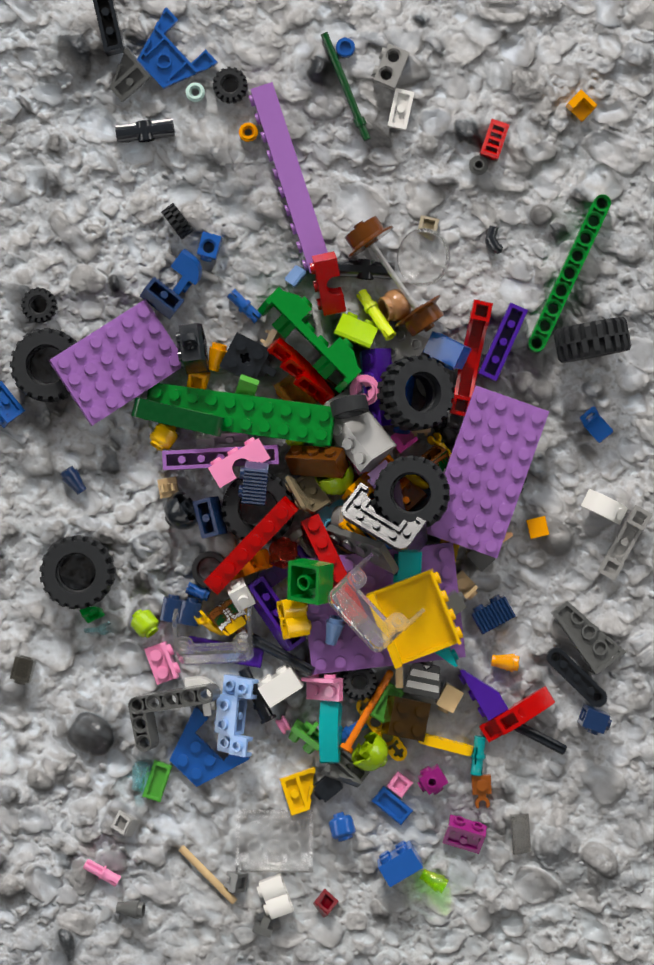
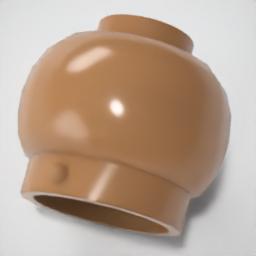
M400 289L389 290L383 297L378 299V308L387 321H401L411 312L412 307Z

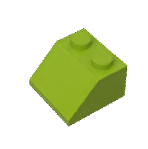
M348 312L347 314H342L334 336L340 337L343 340L347 338L355 345L370 349L378 328L375 327L376 324L367 319L363 322L358 320V315Z

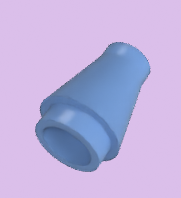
M330 615L329 619L326 620V644L336 645L345 626L344 618Z

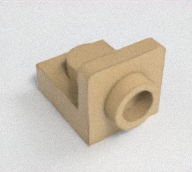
M461 570L457 574L458 592L461 591L466 599L471 600L478 593L476 590L479 587Z

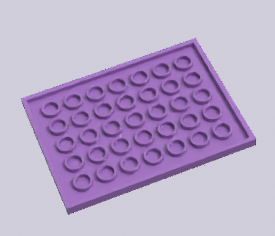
M453 543L424 545L421 549V573L433 568L434 573L438 572L442 583L439 585L442 591L445 590L449 594L455 589L459 593ZM388 549L394 559V554H398V551ZM357 554L339 555L368 615V622L350 630L334 592L333 601L322 605L308 604L306 615L312 625L308 641L311 666L315 667L312 675L393 666L366 597L367 593L393 584V574ZM460 612L456 615V619L453 621L456 627L460 626L463 634L462 618ZM330 615L340 616L345 619V626L336 645L325 643L326 620L329 619ZM463 636L460 645L457 643L449 646L451 650L455 649L459 658L466 657ZM434 652L405 664L444 659Z

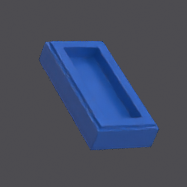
M384 785L372 799L373 803L400 825L413 812L412 808Z

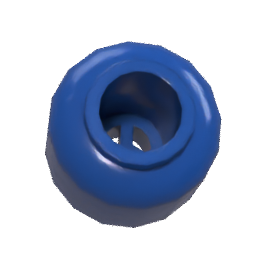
M344 812L334 814V819L328 823L332 838L338 839V842L353 838L356 828L352 816L344 815Z

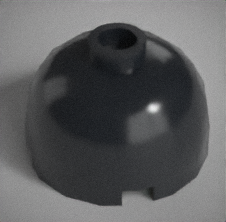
M183 491L176 492L166 501L164 507L165 520L170 526L180 530H188L197 525L198 522L193 506L194 501L191 498L186 499L183 496L186 493Z

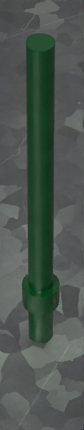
M328 32L322 33V40L354 116V124L359 129L363 141H368L371 138L365 126L367 124L364 116H361Z

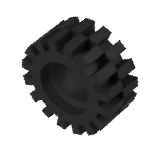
M230 66L227 69L222 68L220 72L216 73V77L213 78V89L217 98L227 104L233 102L235 104L237 101H241L243 96H246L248 83L246 76L241 70L239 71L237 68H231ZM232 78L237 81L238 87L234 92H226L223 89V83L226 79Z
M174 203L161 211L181 239H184L194 231Z
M36 287V289L32 288L29 292H26L24 298L22 297V312L31 321L45 323L47 320L50 321L52 316H55V311L58 308L56 305L57 300L50 291ZM37 298H43L47 304L46 309L41 313L35 312L32 308V303Z
M371 668L346 671L343 675V689L349 698H353L356 701L369 699L377 688L376 675ZM356 676H364L366 678L367 686L364 689L358 690L353 687L352 681Z

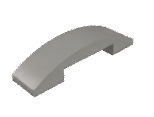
M637 505L634 506L608 549L598 569L599 573L614 581L616 580L638 537L650 521L652 513Z

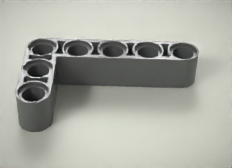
M215 683L145 693L131 698L128 708L135 744L138 750L146 752L157 747L159 744L155 711L210 703L220 697L221 690L219 686ZM207 689L210 691L211 697L207 695ZM190 692L193 694V700L189 696ZM172 695L175 696L176 702L173 701ZM155 698L158 699L159 705H157ZM138 700L141 702L142 708L139 706ZM142 719L145 721L146 726L143 725Z

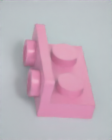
M167 641L144 649L157 685L179 678L178 673H181L178 662L174 663L172 658L174 651L171 644H167Z
M316 674L301 677V681L306 682V699L343 701V678L336 677V674H324V676Z

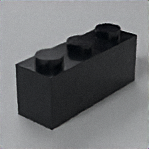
M93 0L102 43L107 57L123 53L125 46L114 0Z

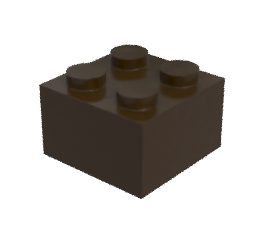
M388 695L381 733L424 742L431 704Z

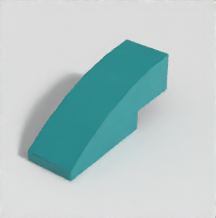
M320 702V763H340V745L343 731L341 725L343 706L340 702Z

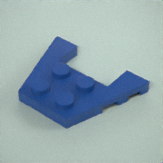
M167 7L163 10L162 16L157 21L150 38H148L137 58L163 89L218 64L206 49L191 63L165 36L179 22Z
M198 706L194 708L169 760L196 787L250 759V757L230 754L225 759H222L196 733L209 719L208 716H204L203 711Z

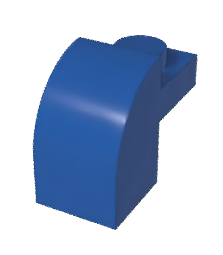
M187 249L182 250L170 266L182 275V278L172 290L178 295L182 292L186 293L192 285L191 283L196 285L202 276V266L198 258Z

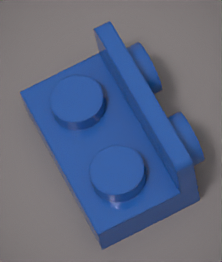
M0 381V425L5 428L10 422L23 414L25 410L4 383Z

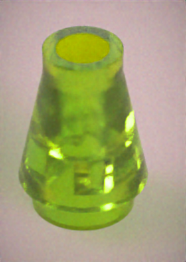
M425 868L419 878L436 893H442L449 881L445 878V875L426 870Z

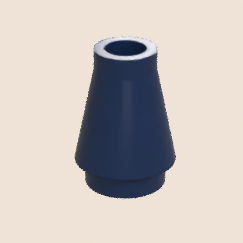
M73 465L60 474L62 476L61 480L74 490L77 495L87 489L77 468L75 469Z

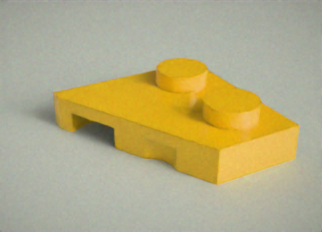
M314 766L279 778L292 816L310 810L315 773Z

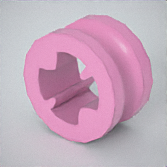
M284 715L281 716L280 720H275L284 735L287 730L292 728Z

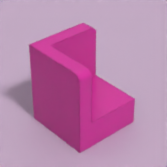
M411 431L410 434L394 433L390 436L397 445L395 448L399 453L419 440Z

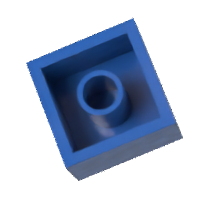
M410 840L408 842L402 841L395 846L396 849L389 852L387 850L379 855L377 860L378 869L389 887L394 886L423 868L422 860Z

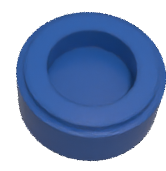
M341 38L336 44V52L342 58H349L355 52V44L350 38Z

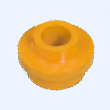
M244 123L239 129V136L245 142H252L258 136V129L253 123ZM248 129L252 131L250 136L245 135V131Z

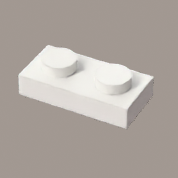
M399 88L395 89L387 127L406 131L414 92Z

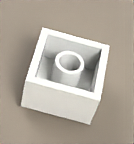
M286 663L276 669V674L272 676L268 674L260 679L258 690L270 708L303 687V681H301L294 667L287 666Z

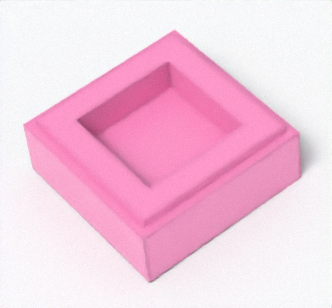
M397 771L386 787L402 798L413 782Z

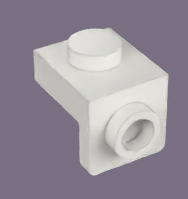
M243 577L234 579L226 585L228 595L238 612L256 604Z

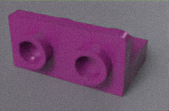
M450 815L442 843L479 854L486 837L487 826L478 821Z

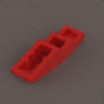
M280 337L269 345L267 351L282 361L280 368L295 377L294 385L323 405L334 397V392L323 377L297 350Z

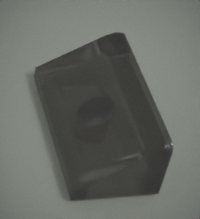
M510 814L512 854L518 855L531 852L529 814Z

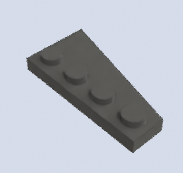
M331 524L326 528L333 544L357 554L394 575L399 570L383 542Z
M568 601L563 602L551 611L553 617L594 675H597L626 653L624 649L614 643L609 636H606Z

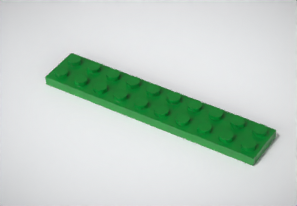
M157 383L148 389L146 400L225 418L222 431L328 446L332 444L335 419L332 416L330 406Z

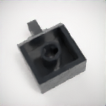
M202 324L178 325L179 332H176V340L179 345L178 358L181 368H185L187 375L210 372L206 336Z
M238 332L219 365L238 377L243 374L257 379L259 375L263 377L265 373L272 377H275L277 373L276 369L269 366L271 362L267 360L270 355L267 351L268 348ZM249 354L250 362L242 363L241 356Z

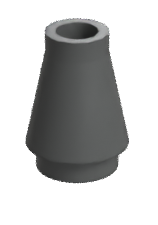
M141 900L117 902L116 913L135 919L143 918L145 902H141Z

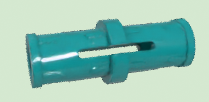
M474 736V748L472 756H470L472 757L471 775H482L483 760L486 758V754H484L485 736Z

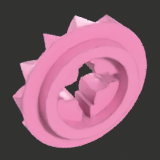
M359 375L350 384V395H357L361 392L363 385L365 387H372L368 390V395H366L368 405H371L377 400V393L380 392V389H377L378 382L372 376Z

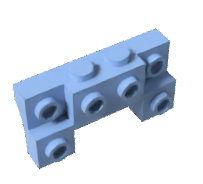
M224 674L223 690L220 697L216 700L217 710L214 720V732L218 733L217 751L227 752L230 755L240 757L252 756V752H247L248 742L253 741V737L242 734H244L247 699H257V695L253 694V684H258V679Z

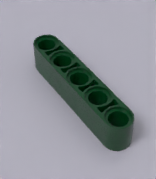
M138 397L134 400L131 413L133 417L221 437L225 420L223 417Z

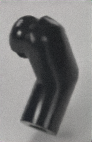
M490 225L485 238V244L490 252L500 254L503 246L496 239L499 228Z

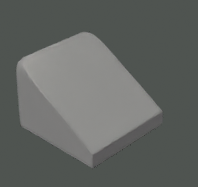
M119 810L111 828L123 836L132 837L140 821Z

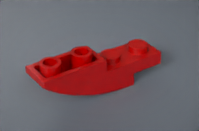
M544 686L513 704L505 712L482 723L479 728L490 743L553 705L555 700L547 687Z

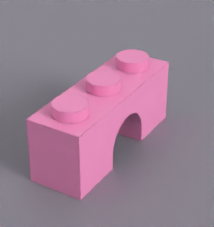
M252 437L244 442L245 446L238 450L235 447L227 452L228 456L224 459L218 457L210 462L212 466L208 469L219 488L237 479L233 466L238 459L244 458L249 462L263 463L270 459L259 438L255 440Z

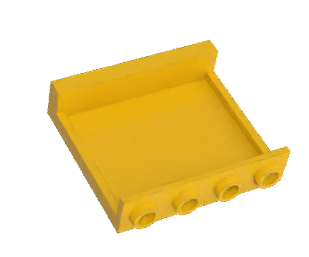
M433 568L366 595L395 669L402 667L407 662L454 644H461V638H463L460 626H455L453 621L456 619L455 613L452 608L449 609L446 602L449 601L446 591L441 590L439 585L442 583L438 572L434 573Z

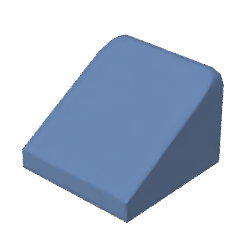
M296 265L285 277V281L296 288L305 278L307 272Z

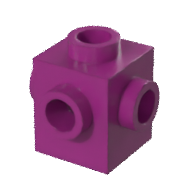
M438 764L431 768L427 766L422 769L418 776L420 781L417 782L423 792L427 791L429 795L432 793L434 795L438 794L444 789L443 786L449 783Z

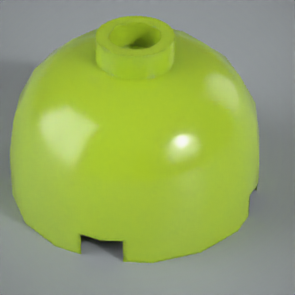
M350 462V466L343 478L315 476V480L323 492L330 495H343L354 482V472Z
M370 732L363 737L366 740L362 745L360 743L356 745L351 760L354 761L353 764L364 771L377 770L383 767L388 760V746L386 742L375 732Z

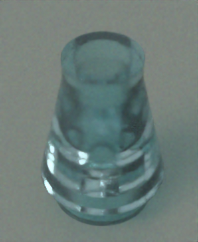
M136 761L135 765L132 766L133 790L143 791L144 784L151 771L150 764Z

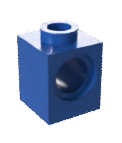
M202 232L197 255L201 256L200 260L206 262L217 261L223 239L222 236ZM207 243L214 244V250L211 253L204 251V246Z

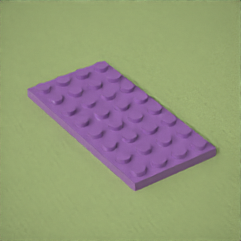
M475 386L444 472L450 486L448 508L439 521L427 528V534L498 558L549 411Z

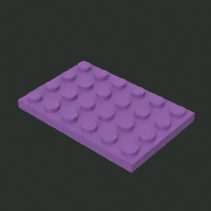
M146 299L48 360L91 426L181 368L177 347Z

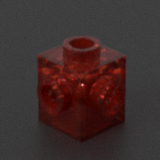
M280 537L272 542L269 546V564L287 569L288 561L296 560L297 543L287 537Z

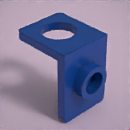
M595 406L580 416L583 426L598 443H601L614 432L599 415ZM593 413L590 418L586 419L588 415Z

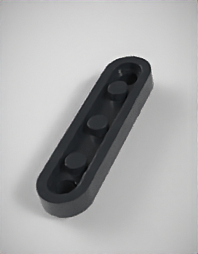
M554 647L547 652V662L592 706L602 707L607 702L606 692L562 649ZM553 654H559V659L553 660ZM595 694H600V698L598 700H594L593 697Z

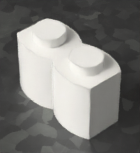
M281 873L259 881L257 891L260 898L263 897L266 904L263 907L267 916L270 915L271 919H275L294 911Z

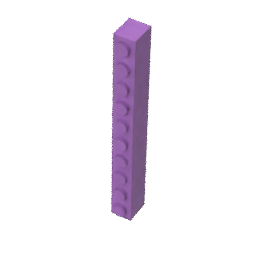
M273 82L250 89L252 95L248 97L251 106H256L258 113L254 115L257 124H262L263 132H260L263 143H268L270 150L266 152L269 161H274L276 167L272 170L275 179H279L281 186L278 187L281 198L285 197L287 205H284L287 216H291L293 223L290 224L293 235L297 234L299 241L296 242L299 253L303 252L305 260H302L305 271L309 270L311 275L309 263H313L312 256L328 253Z

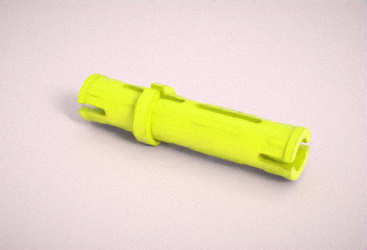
M366 289L359 291L356 297L362 303L365 313L370 315L386 341L393 339L396 336V332L378 308V303L374 302Z

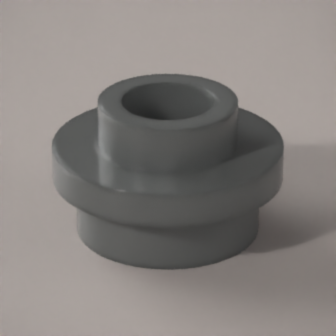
M474 156L469 162V169L475 175H482L488 169V161L483 156ZM476 162H481V163H482V167H481V168H477V167L475 166V163H476Z

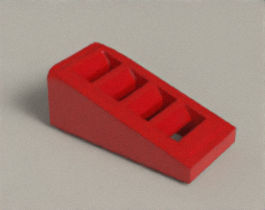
M491 119L479 154L480 156L498 161L510 124ZM493 125L504 128V131L493 129ZM491 132L501 135V139L491 136ZM488 140L499 142V146L489 143ZM486 146L496 149L497 152L486 150Z

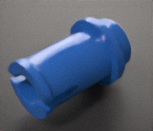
M189 582V587L185 591L186 594L200 598L202 602L209 599L211 591L208 590V587L203 588Z

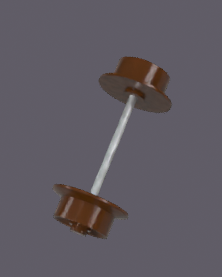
M377 216L356 224L353 227L354 230L345 236V240L352 249L348 258L350 259L371 247L413 308V311L395 326L404 325L412 337L423 330L427 332L435 327L434 322L444 316L436 304L441 296L437 295L418 307L375 244L394 227L384 228Z

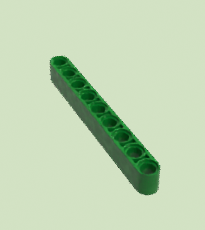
M598 195L588 209L527 340V348L533 353L543 350L548 342L611 206V200L607 195ZM597 200L605 201L606 207L600 209L597 206ZM589 217H595L597 219V226H591L589 224ZM582 234H586L589 237L590 241L588 244L581 242L580 236ZM573 252L581 254L582 258L580 261L573 260ZM565 269L572 270V279H567L564 276ZM561 286L565 289L564 296L556 294L557 287ZM549 304L556 305L557 312L555 314H551L548 311ZM541 321H546L549 324L548 331L540 329ZM535 338L541 342L539 349H535L531 345L532 340Z

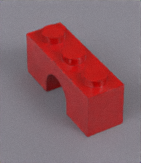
M335 252L312 256L313 263H309L311 274H315L316 281H313L314 291L319 294V298L316 299L318 310H322L324 316L345 312L346 306L341 287L329 288L326 286L329 279L340 276Z

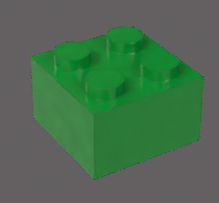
M306 558L288 561L287 600L314 605L332 602L334 563Z

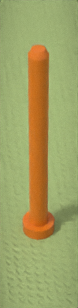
M388 670L385 673L345 743H341L340 748L344 751L352 753L353 748L351 747L393 677V671Z

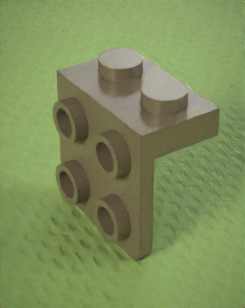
M290 476L285 477L287 481L285 485L290 493H294L296 497L294 501L300 510L303 509L304 512L313 515L332 503L328 494L323 492L318 486L315 476H301L297 479Z

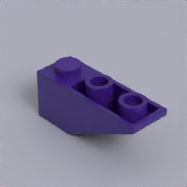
M459 668L461 673L458 677L463 685L468 684L470 690L467 692L472 701L477 700L480 707L477 709L482 718L487 717L489 721L508 710L498 690L463 668Z

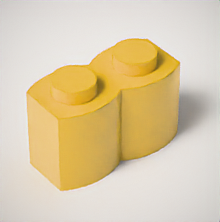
M287 599L277 601V612L284 640L310 635L312 625L306 615V611H308L307 603Z

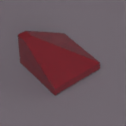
M323 889L313 904L324 918L330 914L339 901L326 889Z

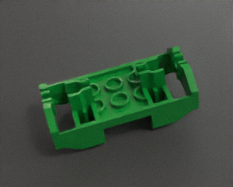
M278 287L258 308V312L265 316L275 307L282 315L272 326L285 339L296 329L322 355L313 367L325 380L335 370L344 377L335 388L339 394L361 374L362 370L358 367L354 351L352 350L353 344L347 338L342 340L339 337L328 348L327 340L321 335L317 337L314 334V327L306 321L313 314L312 303L305 296L301 298L299 295L283 291Z

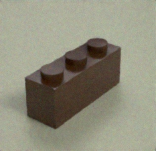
M292 445L285 456L291 475L343 478L350 466L344 448Z

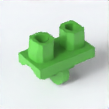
M297 719L290 729L291 732L288 739L294 743H297L300 738L306 743L302 748L308 754L315 750L318 751L319 730L317 726L319 723L315 721L312 725L308 721L303 723Z

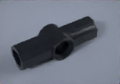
M173 119L160 121L141 120L135 124L115 126L117 143L134 141L144 143L158 138L175 136Z
M337 259L340 277H356V279L374 280V278L392 279L381 262H376L372 259ZM388 262L395 271V263Z

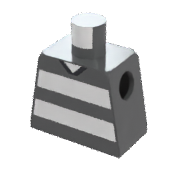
M433 661L412 663L403 685V692L439 699L440 666L432 665Z

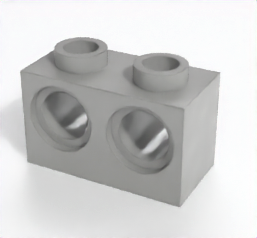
M389 43L387 48H382L379 59H381L380 65H375L371 75L374 77L373 83L395 92L410 52ZM396 54L399 59L396 62H391L388 56ZM383 72H389L391 74V78L389 80H384L381 78V74Z

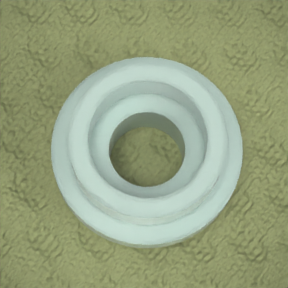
M191 83L186 88V96L192 102H199L205 96V89L199 83ZM193 90H198L199 94L193 96L192 92Z

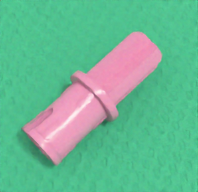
M90 859L83 866L85 870L98 876L99 880L102 879L114 887L121 878L120 875L107 869V866L103 867Z

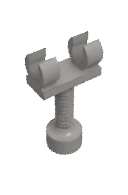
M300 527L288 536L292 543L297 542L309 557L317 558L311 546L303 539L304 532Z

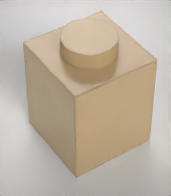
M446 682L440 692L439 699L435 701L436 705H438L437 709L446 714L448 712L454 713L464 692Z

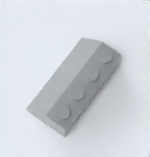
M349 389L327 401L324 406H330V403L335 399L350 396ZM370 411L351 418L335 419L333 438L341 448H344L346 455L360 472L372 471L397 446Z

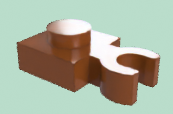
M491 774L471 775L472 795H478L475 799L476 808H479V802L482 800L486 802V807L489 808L490 802L486 794H492Z

